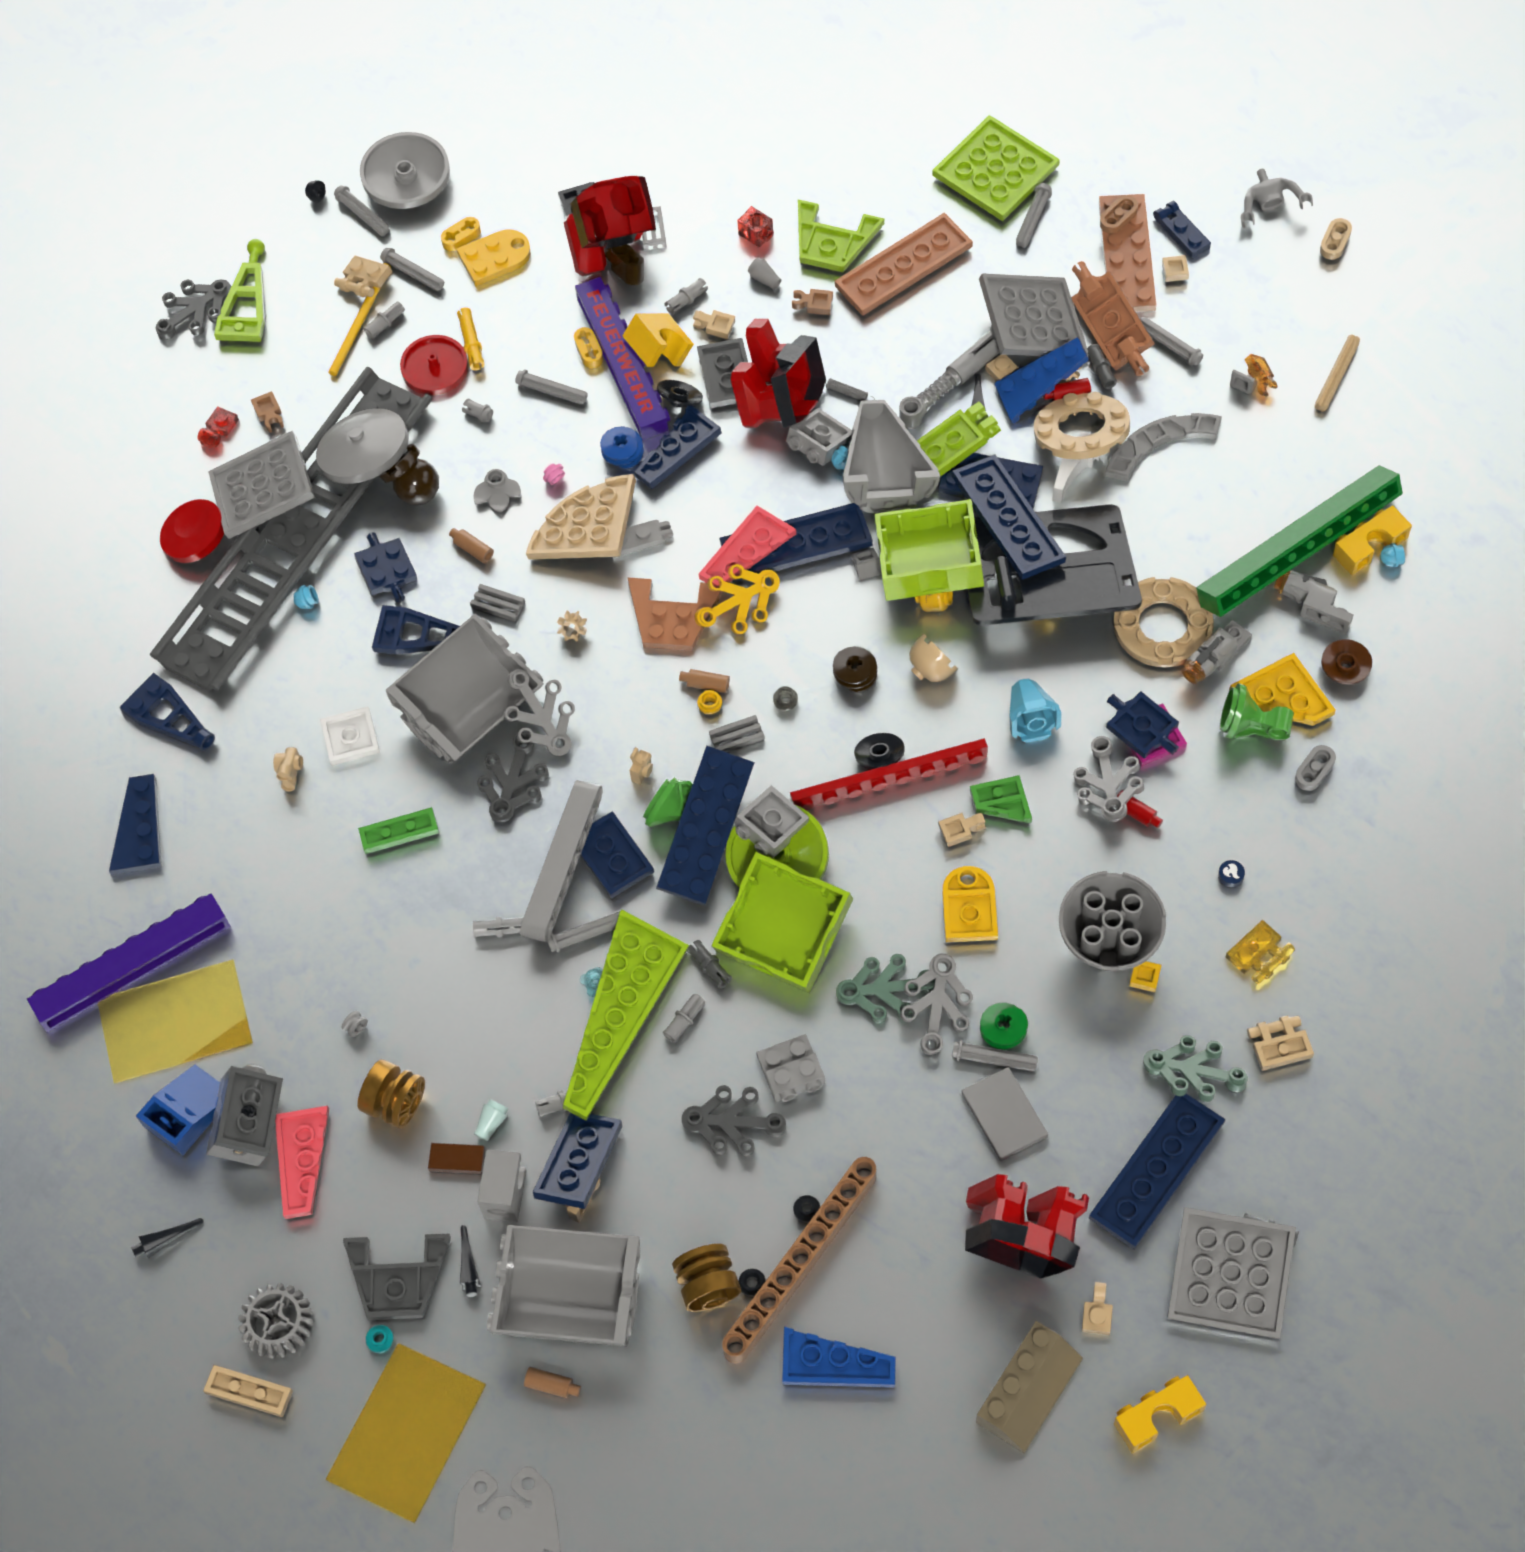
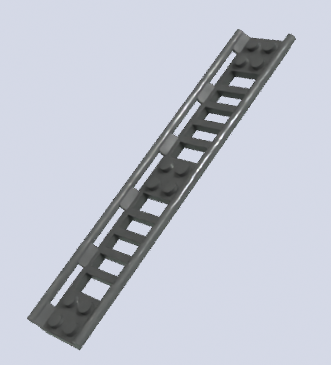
M367 366L302 451L304 462L308 461L317 449L324 434L338 421L359 391L364 396L349 415L367 409H387L395 412L402 418L408 432L428 407L432 397L428 394H425L423 397L417 396L378 377L372 368ZM315 459L307 472L314 496L334 506L328 516L324 518L299 505L270 519L260 534L256 531L259 525L240 534L151 651L150 656L157 660L166 670L207 691L211 689L218 691L374 478L353 484L337 483L347 488L343 496L340 497L312 483L318 475L328 479L321 471ZM269 543L297 558L286 569L258 554ZM242 550L245 554L218 589L214 584L238 552ZM252 564L280 578V581L275 587H272L245 572ZM238 582L267 598L259 606L231 592V590ZM223 601H226L248 612L253 617L246 625L217 609ZM198 605H200L203 610L176 645L172 640ZM210 619L239 633L231 647L201 632Z

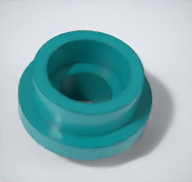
M376 1325L366 1334V1345L374 1353L386 1352L391 1348L394 1341L392 1331L384 1325ZM378 1334L384 1335V1339L381 1342L374 1341Z

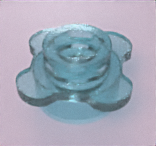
M595 967L580 977V983L585 985L587 994L591 997H595L603 969L600 967Z

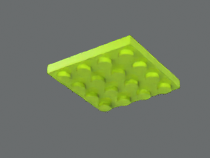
M989 114L932 170V176L1001 221H1004L1035 190V187L1041 184L1060 165V159Z

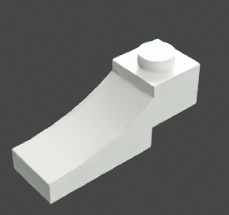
M1081 431L1079 437L1088 436L1092 434ZM1100 456L1088 459L1062 458L1053 487L1052 501L1062 503L1064 495L1073 480L1087 467L1092 468L1095 459L1099 460Z

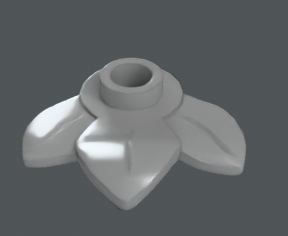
M492 469L486 474L484 482L476 486L473 499L475 504L488 502L494 511L503 512L509 505L510 497L514 498L521 495L520 485L517 481L509 479L502 470Z

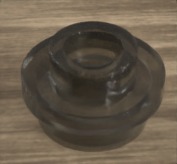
M783 686L774 693L773 703L778 709L788 711L797 705L798 695L792 688ZM783 698H789V699H790V700L787 701V702L781 701Z

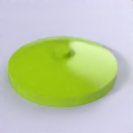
M797 806L809 817V821L773 859L789 866L804 876L822 880L829 861L827 837L816 818L805 809ZM734 825L726 844V864L733 881L740 889V884L757 851L754 847L755 844L750 839L743 840L737 835Z

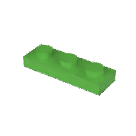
M432 807L358 828L365 854L439 834Z

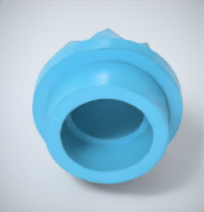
M841 445L838 450L835 449L831 460L836 469H845L848 448Z
M1395 543L1385 546L1380 554L1383 564L1393 568L1404 564L1405 551L1403 546L1396 545Z
M305 585L300 586L294 593V603L301 609H311L314 607V604L319 602L317 592L312 585L307 587Z

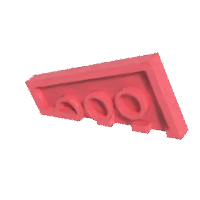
M756 506L699 572V579L708 583L711 577L720 576L723 581L730 583L734 580L728 575L730 566L739 564L743 566L744 570H748L795 536L796 529L761 507ZM736 567L733 569L735 576L740 574L739 569ZM714 579L712 581L713 587H719L718 580Z
M328 1106L276 1114L275 1125L283 1216L285 1219L312 1215L329 1116Z

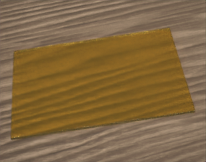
M234 959L118 992L98 1002L114 1084L253 1043Z
M398 1343L325 1480L415 1523L486 1384Z

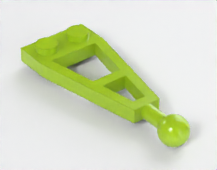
M251 239L247 244V251L250 254L249 261L242 262L221 308V314L217 317L214 332L216 340L261 342L265 325L262 266L261 263H258V259L265 251V244L260 239ZM248 274H255V286H243ZM237 297L256 298V317H229Z

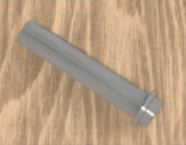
M1041 183L1035 187V196L1016 237L1017 246L1025 248L1028 245L1046 201L1052 196V188L1046 183Z
M339 185L334 190L335 200L346 205L380 236L384 237L390 232L389 225L353 195L348 186Z
M385 248L381 252L380 259L383 263L390 264L435 291L443 289L445 281L442 278L395 252L394 248Z
M1147 317L1140 318L1152 338L1186 359L1190 366H1197L1202 361L1204 354L1201 353V349L1193 348Z
M526 369L523 371L519 370L515 378V383L520 388L526 386L581 405L587 401L588 393L586 391L530 374Z
M620 911L555 935L552 933L547 942L550 951L559 953V949L615 930Z
M963 1040L954 1042L952 1057L957 1058V1061L966 1059L1027 1071H1035L1038 1057L1034 1055L963 1043Z

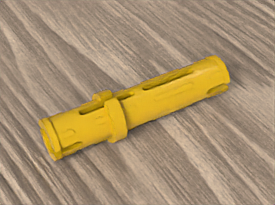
M464 307L460 309L461 312L457 311L465 343L463 348L464 352L468 355L470 368L478 371L481 370V367L484 368L485 366L481 352L483 348L477 338L472 311L470 308Z

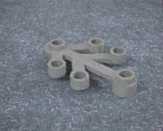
M521 669L511 671L507 677L508 685L512 689L521 692L534 714L519 711L517 707L510 706L504 710V718L509 722L520 721L541 726L547 734H536L530 728H521L517 732V739L521 743L532 742L545 745L547 750L554 756L565 755L571 748V740L566 731L569 717L574 713L575 706L570 701L562 702L559 705L560 717L555 729L551 718L556 695L562 689L561 683L558 680H550L546 683V696L542 708L528 685V674ZM518 674L523 677L521 684H518L515 680ZM551 683L557 685L556 692L550 690L549 686ZM565 704L570 706L568 714L563 711ZM510 709H513L516 713L513 719L508 716ZM523 731H527L529 733V738L527 740H524L521 737V733ZM557 739H561L563 742L561 748L555 745Z
M1099 736L1093 739L1091 748L1093 755L1099 758L1103 779L1089 773L1084 767L1075 769L1073 775L1077 784L1083 785L1087 783L1106 793L1107 799L1093 794L1092 790L1087 787L1081 788L1077 792V796L1082 805L1092 804L1101 809L1102 815L1106 820L1116 822L1126 816L1127 802L1134 794L1143 792L1144 784L1140 777H1132L1128 781L1127 788L1117 797L1116 790L1130 774H1135L1139 771V760L1133 756L1127 757L1124 760V765L1113 777L1109 759L1113 751L1111 740L1108 737ZM1134 784H1140L1138 787H1132Z
M947 954L934 956L930 961V970L915 980H909L904 986L906 995L914 997L921 991V987L935 979L934 990L914 1004L905 1006L900 1012L901 1019L909 1023L917 1017L918 1013L931 1005L928 1031L920 1042L922 1051L928 1055L938 1053L943 1046L942 1037L938 1034L942 1007L952 1019V1027L955 1031L963 1032L969 1026L968 1018L959 1012L945 992L947 982L957 994L956 1002L960 1006H967L973 1000L971 991L965 989L954 974L956 963ZM939 963L946 965L947 970L945 972L938 969ZM908 985H916L917 991L910 992ZM960 994H967L969 1000L963 1002L960 999ZM911 1010L913 1017L907 1018L904 1015V1011ZM957 1019H962L965 1022L963 1028L957 1026ZM928 1040H932L935 1043L934 1049L927 1047L926 1042Z

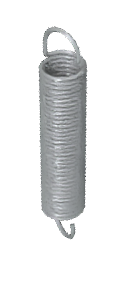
M829 378L825 385L826 388L860 401H867L868 392L857 389L832 378Z

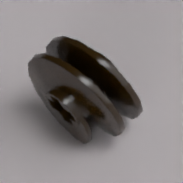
M853 646L841 650L835 656L833 675L841 686L848 688L851 692L860 693L867 691L874 685L877 679V662L868 650Z

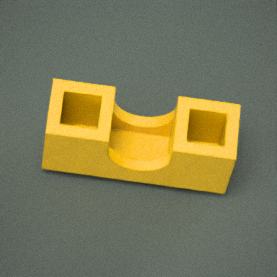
M1393 505L1386 510L1381 509L1371 520L1357 525L1350 534L1340 536L1335 542L1333 556L1351 575H1354L1372 561L1375 550L1368 544L1369 542L1377 541L1385 546L1391 543L1399 545L1408 539L1412 524Z
M1188 1375L1181 1379L1179 1376L1170 1379L1164 1384L1166 1388L1158 1393L1152 1390L1140 1398L1141 1403L1134 1407L1128 1404L1117 1411L1116 1414L1118 1416L1115 1417L1114 1426L1131 1453L1156 1440L1158 1431L1153 1425L1151 1418L1156 1412L1167 1411L1171 1413L1181 1425L1205 1410L1207 1404Z

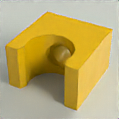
M635 313L622 335L647 367H654L661 354L666 356L672 365L681 366L694 345L669 313Z

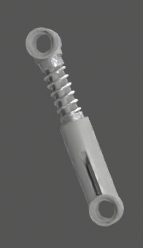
M992 325L990 331L948 365L942 376H939L938 380L930 384L929 388H925L924 392H920L916 397L908 396L901 400L899 418L905 423V428L915 429L922 424L923 416L931 409V405H935L936 400L940 401V397H944V393H949V389H953V386L964 384L1000 353Z

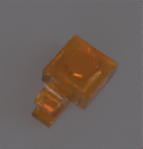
M1250 354L1244 359L1250 376L1259 380L1257 391L1260 395L1266 397L1269 395L1266 391L1268 385L1273 389L1278 388L1277 382L1273 380L1274 374L1264 357Z

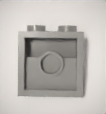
M817 408L808 414L804 420L790 426L786 442L792 450H799L807 455L811 463L817 462L824 466L831 461L835 449L838 450L841 445L844 446L851 441L852 430Z
M771 785L736 816L735 830L741 839H750L755 844L754 847L758 853L764 856L768 855L773 859L790 843L791 838L808 823L809 817Z
M806 1034L756 1052L775 1102L781 1100L782 1102L790 1101L797 1094L805 1091L808 1093L815 1092L825 1084V1076Z

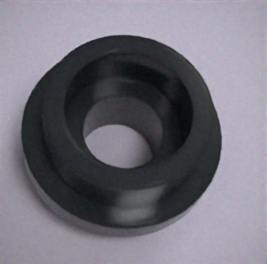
M320 180L308 182L305 188L306 197L315 203L320 202L326 194L324 182Z
M810 1195L799 1197L793 1206L795 1217L801 1222L809 1223L819 1210L820 1203L815 1197ZM808 1204L812 1209L809 1212H805L802 1210V1207Z
M753 1268L742 1272L738 1280L741 1292L751 1297L757 1294L766 1281L764 1274L760 1270ZM754 1279L758 1283L755 1287H749L747 1285L748 1281Z

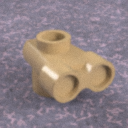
M288 747L285 753H276L274 755L273 765L277 773V779L282 781L281 788L291 792L294 791L296 786L297 771L303 768V757L299 755L297 748Z

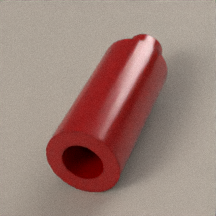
M1087 377L1056 384L1054 386L1055 389L1050 394L1046 393L1043 395L1044 400L1052 399L1055 401L1062 399L1068 393L1076 395L1091 393L1090 381Z
M1132 796L1126 804L1127 815L1147 827L1151 824L1159 828L1163 819L1156 816L1157 811Z

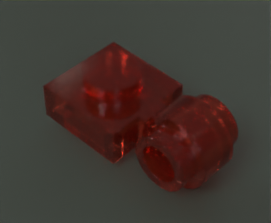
M217 406L206 421V428H201L198 432V441L206 447L216 448L220 444L221 435L227 437L239 420L238 415Z

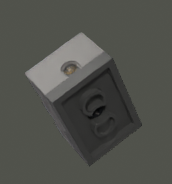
M246 1065L243 1068L231 1066L220 1081L217 1096L218 1102L214 1111L213 1127L209 1136L206 1155L259 1166L270 1151L283 1078L267 1075L266 1071L258 1065Z

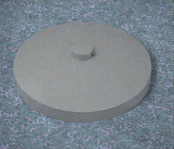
M398 132L379 139L368 148L362 157L359 173L362 186L371 199L386 207L407 209L428 203L442 192L449 180L450 163L446 150L434 138L418 132Z
M377 408L362 410L341 419L324 434L317 447L316 460L323 474L334 482L343 484L364 482L381 475L398 462L407 448L409 432L402 418L393 411Z

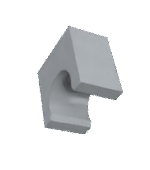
M486 1149L477 1200L484 1219L518 1222L527 1171L525 1167H520V1153Z

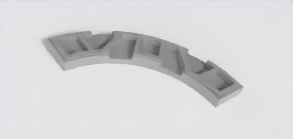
M1191 413V415L1178 417L1172 415L1139 428L1114 452L1106 468L1105 476L1129 481L1134 468L1145 455L1153 449L1174 440L1184 438L1216 440L1222 416L1205 413Z

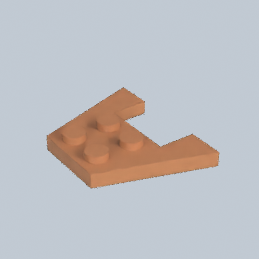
M627 577L643 647L692 651L704 629L696 624L695 613L704 607H715L723 591H711L707 583L700 582L697 603L650 600L652 579ZM709 613L704 614L705 621L708 622L710 618Z

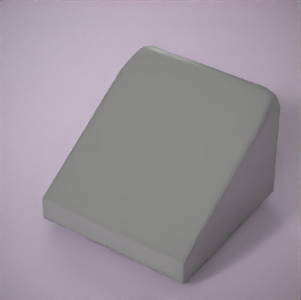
M1233 369L1230 386L1251 395L1258 381Z
M874 548L851 554V559L860 580L882 574L880 558Z

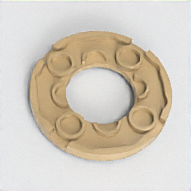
M1099 392L1079 395L1068 393L1062 399L1055 400L1039 411L1034 421V436L1040 448H1046L1052 451L1053 456L1065 459H1088L1109 453L1110 448L1117 443L1121 445L1130 432V415L1127 408L1118 400L1101 395ZM1078 412H1089L1090 415H1093V412L1100 419L1105 420L1104 427L1098 432L1082 437L1064 434L1059 429V423L1066 421L1071 414L1076 416Z
M1155 577L1139 581L1138 584L1142 596L1141 606L1136 610L1114 613L1113 625L1118 642L1130 656L1150 666L1175 667L1186 664L1187 659L1212 636L1214 627L1213 613L1201 608L1196 587L1186 581L1170 577V579H1155ZM1158 603L1176 606L1181 609L1187 618V631L1174 642H1155L1153 639H1149L1141 631L1139 625L1140 615L1147 607Z

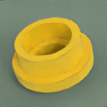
M706 690L698 697V708L704 714H715L722 707V698L717 692ZM707 702L714 703L713 705H706Z

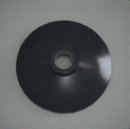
M663 380L657 384V392L675 407L694 406L702 402V393L690 384L677 380Z
M876 733L863 738L856 745L854 755L860 765L875 769L897 763L904 755L905 746L901 738L894 734Z

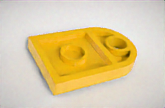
M505 229L457 248V253L475 287L523 267L530 258L531 249L529 240L523 233L513 229ZM515 244H523V247L519 249L513 248Z
M963 866L954 869L945 878L942 891L946 943L998 940L995 887L991 877L984 870L974 866ZM964 875H971L975 881L970 885H966L960 879Z

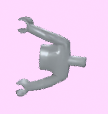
M1261 168L1256 172L1260 183L1249 187L1245 194L1244 212L1240 216L1241 226L1245 228L1246 220H1251L1253 225H1255V218L1252 212L1253 200L1258 201L1263 211L1273 210L1284 204L1283 190L1288 189L1299 199V207L1303 210V202H1310L1311 207L1313 206L1312 194L1303 192L1293 180L1283 177L1268 179L1265 169Z

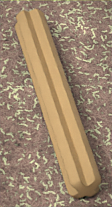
M1351 334L1347 337L1315 402L1314 407L1316 410L1322 412L1327 410L1359 346L1360 338Z

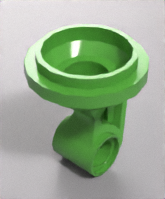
M1238 683L1235 688L1232 687L1226 697L1220 719V731L1223 732L1225 738L1229 739L1255 734L1274 740H1285L1290 738L1294 712L1286 707H1274L1271 711L1263 712L1251 698L1247 687Z
M675 777L672 780L666 779L643 815L646 819L645 825L651 828L670 821H679L693 784L690 781L678 780Z

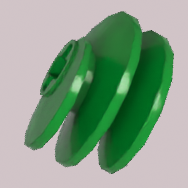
M1006 1002L993 1004L981 1016V1036L988 1045L995 1049L1007 1050L1014 1048L1023 1041L1027 1034V1016L1022 1009Z

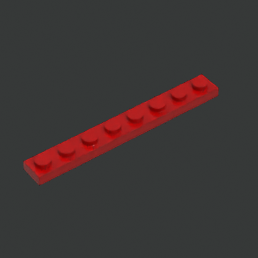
M985 738L888 766L790 792V801L806 811L822 804L831 805L843 798H856L868 791H881L893 784H905L911 781V779L918 777L927 778L943 770L952 771L961 765L980 763L987 758L988 746Z

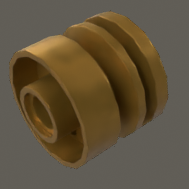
M380 1059L370 1069L362 1084L357 1107L359 1111L374 1118L382 1115L384 1122L392 1123L397 1128H404L413 1118L419 1107L425 1089V1079L418 1074L413 1075L409 1070L401 1073L399 1066Z
M721 1243L704 1245L683 1253L673 1261L672 1266L674 1273L677 1274L678 1284L685 1285L681 1289V1294L687 1311L700 1312L713 1309L730 1302L741 1293L736 1273L729 1270L732 1266V1261L728 1257L729 1253L726 1245Z

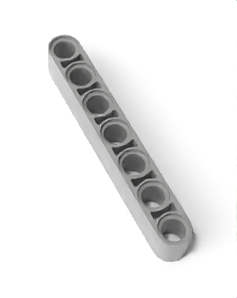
M580 780L575 781L522 920L521 936L548 942L598 810L603 793L601 785Z

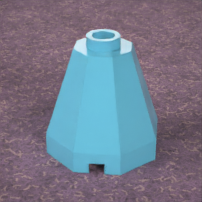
M1029 678L1021 679L1011 688V734L1015 738L1017 736L1021 737V740L1026 743L1047 739L1052 735L1051 730L1054 727L1056 731L1061 727L1060 707L1037 682Z

